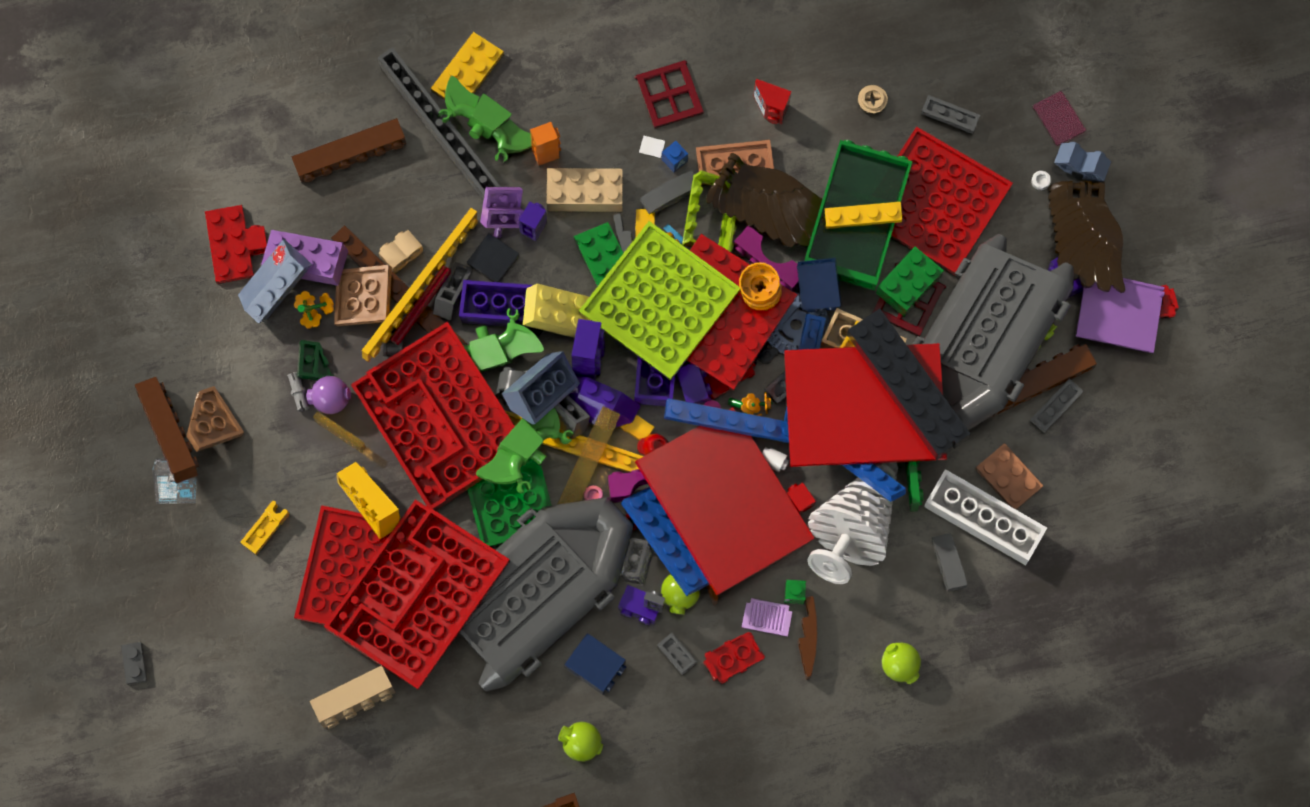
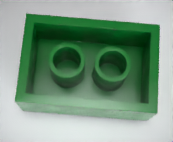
M915 246L878 285L876 294L905 317L939 281L944 270Z

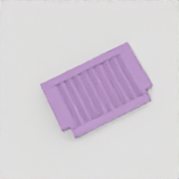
M751 598V602L746 603L742 628L788 637L792 611H789L790 605Z

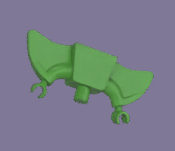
M451 76L445 89L447 109H442L439 112V116L447 115L446 118L442 119L443 123H447L450 117L464 116L468 118L467 124L472 128L469 135L473 139H479L481 135L486 139L493 136L498 142L499 151L495 155V160L497 161L499 155H502L504 158L503 163L508 158L507 153H517L532 147L530 133L520 129L510 119L512 113L484 93L479 99V96L469 92L456 77Z
M510 308L507 310L510 323H507V329L501 335H489L487 326H481L476 328L478 339L471 341L470 345H463L480 373L512 363V360L521 354L540 353L545 350L535 333L525 326L515 324L516 320L520 317L517 309L514 316H511Z
M555 408L551 409L533 425L522 418L500 443L497 449L498 452L493 460L478 469L476 475L486 481L497 484L517 482V491L524 493L522 485L527 490L531 489V485L529 482L522 480L521 466H525L530 459L538 465L543 463L547 457L539 450L544 442L543 440L547 438H560L563 444H568L572 440L566 436L571 437L574 433L571 430H567L564 433L559 432L560 421Z

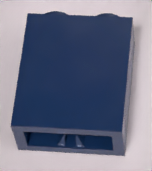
M836 258L798 262L797 272L802 310L817 312L822 308L836 310L838 307H841L842 301Z
M588 633L564 664L565 669L603 695L606 691H611L615 685L613 680L617 675L621 676L627 668L625 666L626 659Z

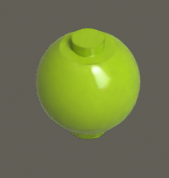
M671 574L665 578L661 586L662 597L665 598V603L670 607L669 612L684 615L685 609L694 606L699 599L700 590L686 596Z
M903 642L888 645L882 656V668L885 674L894 681L906 682L907 684H912L918 680L921 658L916 648Z
M576 722L570 727L563 726L558 736V741L562 742L565 753L575 761L585 762L591 760L596 754L599 755L603 748L600 732L594 725L588 722Z

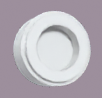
M1037 171L1032 177V186L1041 191L1047 189L1051 183L1050 175L1045 171Z

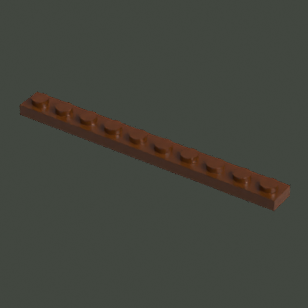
M345 225L331 237L332 241L341 242L348 250L347 256L360 268L385 265ZM391 272L390 297L398 304L409 287L396 274ZM428 305L416 321L427 333L432 332L445 323L439 316L433 314V310ZM456 334L462 345H468L458 334Z

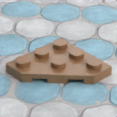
M215 386L199 391L196 395L187 432V438L196 452L241 437L244 431Z

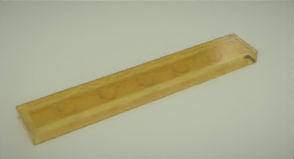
M604 406L602 407L557 505L581 501L621 414Z

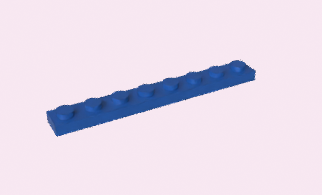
M669 398L666 401L664 419L789 443L787 421Z

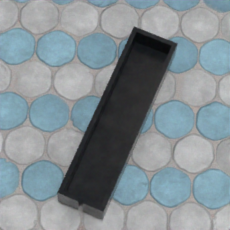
M878 309L848 329L847 336L936 460L949 453L952 447L955 449L969 439L971 433L881 309Z

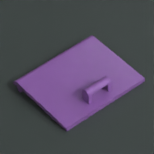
M1123 278L1126 289L1124 293L1118 292L1112 285L1109 292H1104L1098 289L1096 282L1091 288H1083L1076 331L1077 337L1154 353L1162 297L1165 294L1164 287Z

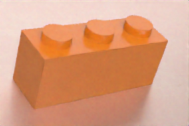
M552 122L530 129L532 151L538 166L559 159L561 142L558 128L553 127Z

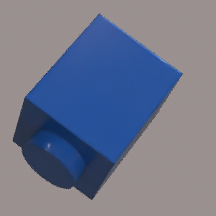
M674 141L662 151V161L675 173L688 162V153L677 141Z

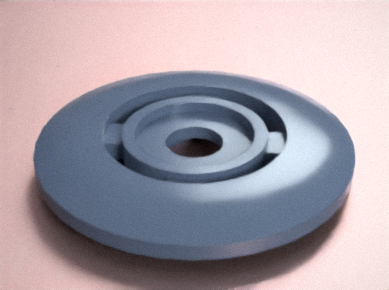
M796 293V299L768 339L769 344L777 348L778 352L784 354V350H799L806 313L798 309H802L800 293ZM825 308L819 309L817 312H808L811 315L826 318L822 339L829 326V318ZM799 320L802 323V327L799 330L792 329L790 326L791 321ZM779 331H782V333H783L788 339L793 340V342H790V341H788L786 338H784V337L779 333Z

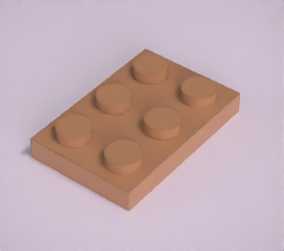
M1005 443L975 468L1005 503L1016 510L1043 487L1040 481Z

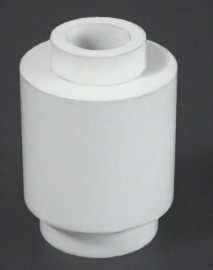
M765 447L762 454L771 469L777 472L785 471L789 462L786 459L787 455L773 448Z

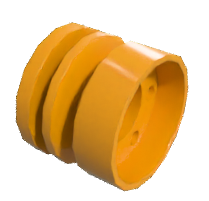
M754 263L742 271L739 278V287L745 303L750 308L767 310L779 302L782 295V287L778 273L771 265ZM763 286L764 289H762V291L759 292L758 289H761V287Z

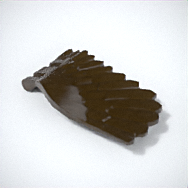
M730 153L728 163L724 164L719 173V179L715 180L713 186L708 191L706 196L707 204L712 202L714 209L718 208L722 215L726 213L730 218L735 216L740 223L745 220L749 227L755 225L759 233L766 232L773 241L780 239L786 247L792 248L795 244L808 247L822 198L787 173L777 169L745 164L738 155ZM734 166L740 169L738 173L734 170ZM726 181L731 184L729 189L725 184ZM826 202L825 208L837 207L829 202ZM825 209L821 219L822 223H826ZM818 229L815 241L823 238V229Z
M1061 181L1051 184L1048 188V191H1051L1048 199L1051 200L1049 202L1050 216L1054 217L1052 224H1056L1053 230L1057 233L1054 241L1057 243L1055 253L1059 254L1057 259L1058 266L1063 263L1071 264L1074 267V281L1079 279L1084 288H1091L1096 282L1098 289L1104 292H1109L1112 285L1118 292L1124 293L1126 289L1121 269L1123 235L1118 222L1110 212L1104 199L1105 181H1098V183H1092V181H1080L1079 183ZM1073 190H1079V198H1073ZM1092 190H1098V197H1091Z

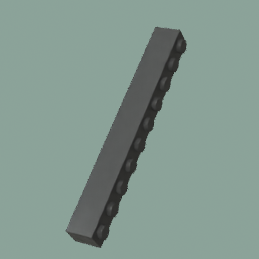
M392 47L377 57L381 69L484 201L486 187H501L450 120L447 123L442 122L446 115L439 116L441 109L395 49Z

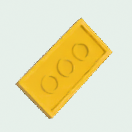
M473 32L431 87V92L445 100V89L451 76H454L469 92L474 94L504 55V51Z

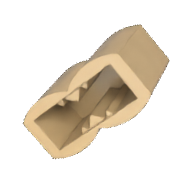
M409 230L401 231L395 236L393 242L385 243L380 248L379 256L386 265L392 267V272L396 273L406 266L408 262L419 256L423 252V246Z

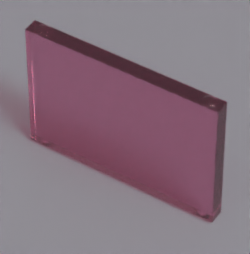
M1062 91L1033 105V109L1057 146L1086 131Z

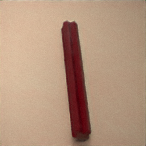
M441 267L390 339L394 344L399 345L451 274V270L448 267Z

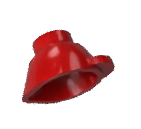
M657 433L649 434L638 441L637 450L645 456L669 442L663 435Z

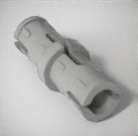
M293 372L294 376H292V373L287 375L292 388L291 396H294L297 411L303 412V408H305V411L309 409L305 396L306 389L302 386L301 378H297V372Z

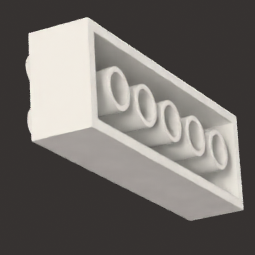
M946 469L924 505L926 509L1024 565L1029 561L1047 530V527Z

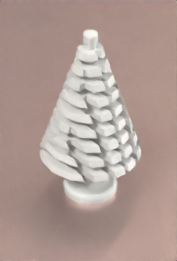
M897 462L874 464L896 480ZM857 477L853 482L845 486V489L839 491L812 512L808 518L811 519L808 522L811 533L814 537L820 538L818 542L824 548L833 550L832 552L823 549L812 551L807 559L812 571L826 581L834 584L848 583L852 576L851 567L845 560L858 565L868 566L877 565L879 561H883L886 557L893 501L890 502Z

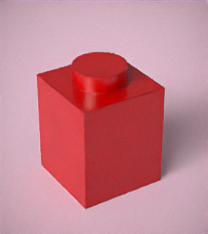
M253 225L245 229L250 255L264 254L268 243L265 227Z
M796 483L787 489V495L800 515L815 506L816 500L804 483L799 485Z

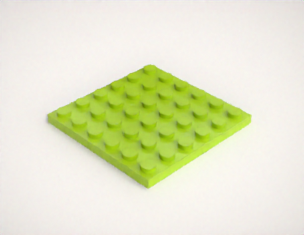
M648 221L580 308L579 313L590 321L602 322V329H605L606 333L668 379L672 380L740 292V287L652 222Z

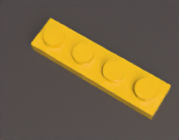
M901 202L825 208L826 229L902 222Z

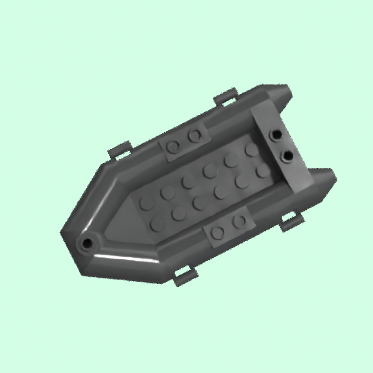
M997 234L980 244L971 260L966 258L962 260L955 272V275L960 278L926 337L917 336L913 343H940L943 396L968 430L1004 409L1008 400L1016 401L1024 387V384L1019 381L1054 321L1062 322L1071 306L1066 301L1073 290L1074 267L1069 263H1063L1052 271H1048L1006 253L1007 238L1001 234Z
M608 497L545 506L537 513L530 508L516 520L522 527L496 549V551L509 558L510 561L459 632L486 662L478 683L486 692L508 686L521 673L528 678L542 665L537 659L594 606L601 611L615 598L611 591L618 584L634 524ZM534 515L535 518L530 523L525 525L524 523H526ZM606 593L607 595L597 603L596 601ZM533 659L534 662H532V663L524 670L523 667L526 666V665Z

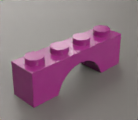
M747 226L734 241V251L741 257L745 256L750 264L766 263L771 265L777 271L781 285L793 292L799 286L797 263L793 260L786 263H774L768 260L761 249L763 236L752 227Z
M637 469L632 470L631 473L614 472L608 475L610 500L613 503L622 502V500L632 496L637 488L648 484L641 471Z

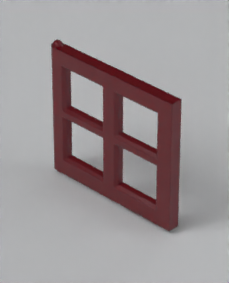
M680 61L638 74L634 77L638 81L654 128L704 113L687 67V61ZM681 70L686 85L670 89L665 74ZM661 76L666 91L650 95L645 80ZM689 92L694 108L679 112L674 97ZM669 99L674 114L658 118L653 103Z
M937 282L932 287L935 290L928 304L920 300L915 305L916 308L924 311L917 326L902 320L903 316L900 313L896 317L883 311L882 309L886 301L881 297L872 313L881 309L891 324L920 337L946 286Z

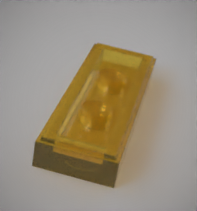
M316 412L313 416L316 423L359 452L363 453L366 449L365 443L320 412Z

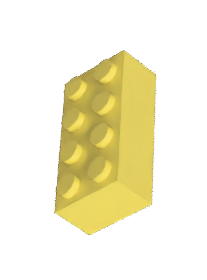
M535 284L526 289L523 325L575 338L578 319L589 320L579 313L580 308L589 296Z

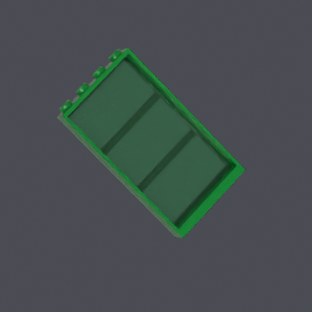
M840 140L804 261L836 258L840 281L875 291L895 223L826 229L825 208L901 202L912 161L904 156H893L887 151L873 150L872 147L867 145H856L850 140Z

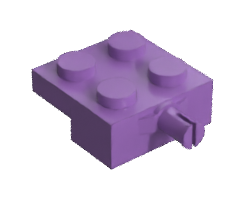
M485 188L480 223L485 228H495L494 237L501 238L502 228H519L518 220L523 213V210L520 208L523 194L522 188Z

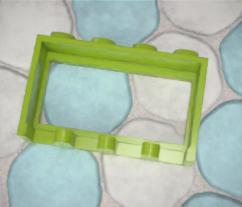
M702 170L693 175L682 241L683 246L692 247L696 242L693 239V234L697 227L696 216L700 209L698 203L700 194L703 191L702 183L713 186L715 180L719 179L720 176ZM726 181L725 184L729 189L731 184ZM725 213L722 218L718 245L732 252L734 247L732 240L736 232V217L730 218Z

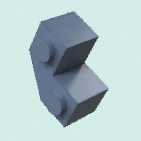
M1070 142L1061 143L1054 163L1066 173L1072 174V172L1084 175L1082 179L1104 181L1111 161L1101 151L1086 152L1080 147V144Z

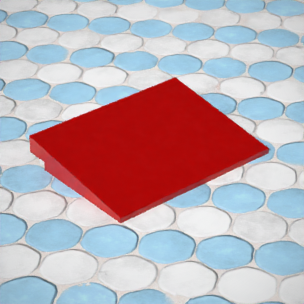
M448 322L366 372L367 375L351 384L428 508H432L435 511L482 480V478L476 475L477 470L493 460L498 452L497 449L500 443L515 427Z
M940 343L907 345L943 395ZM856 347L784 350L790 467L936 460ZM947 454L938 460H947Z
M698 426L635 461L716 595L785 558L815 539L750 435Z
M415 499L326 622L324 628L419 690L505 569L510 559Z

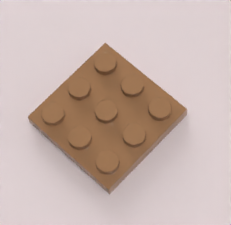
M382 265L343 269L339 285H336L334 325L348 326L385 321L390 314L391 266Z

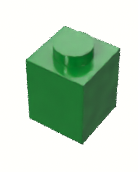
M786 580L785 604L804 605L806 581Z

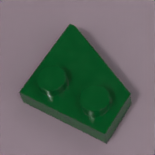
M301 340L299 342L297 378L317 381L325 376H334L330 372L329 363L323 355L320 342Z

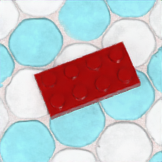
M237 205L205 211L216 283L220 284L252 278L254 272L251 255L248 250L243 206Z

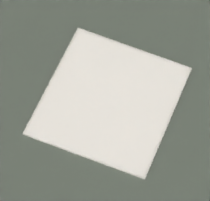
M643 136L639 153L661 158L665 141Z

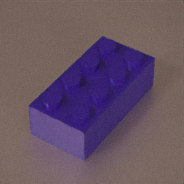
M463 280L459 311L460 320L462 323L507 326V323H510L507 310L510 308L511 316L516 314V309L520 313V317L516 320L515 324L524 326L526 289L533 285Z
M578 319L571 355L572 370L575 376L588 377L596 381V376L600 375L602 368L601 357H604L605 329H602V322Z
M638 356L634 401L643 405L666 406L667 399H673L675 376L672 380L668 379Z

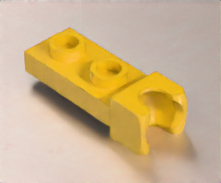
M275 501L268 505L262 516L240 542L255 555L259 553L289 516V512L286 509L282 510L279 514L275 513L278 508Z

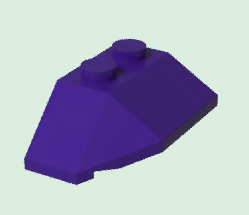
M576 376L580 384L568 396L590 415L589 423L605 430L633 423L641 405L621 391L591 378Z

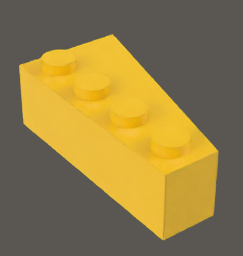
M355 462L336 473L337 483L377 536L381 539L390 534L399 523V519H401L399 509L377 486L375 481L368 476L363 466L360 467Z

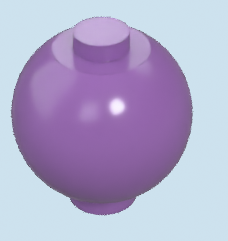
M325 376L317 380L312 389L307 390L308 404H314L315 408L324 414H336L346 407L349 399H351V390L340 378Z

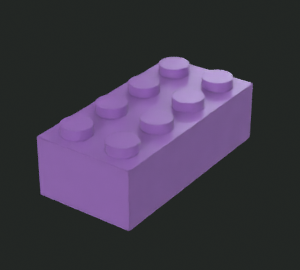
M271 230L261 265H263L281 241L285 239L312 264L301 279L339 285L348 250L343 243Z

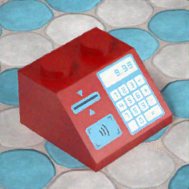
M756 79L753 96L763 117L772 124L779 123L782 125L790 104L791 91Z

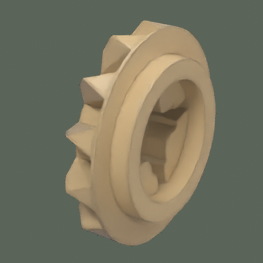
M866 86L858 95L860 108L865 110L866 113L876 114L877 112H882L887 105V94L879 86ZM871 94L874 97V99H877L875 101L874 106L871 103V101H868L870 100Z

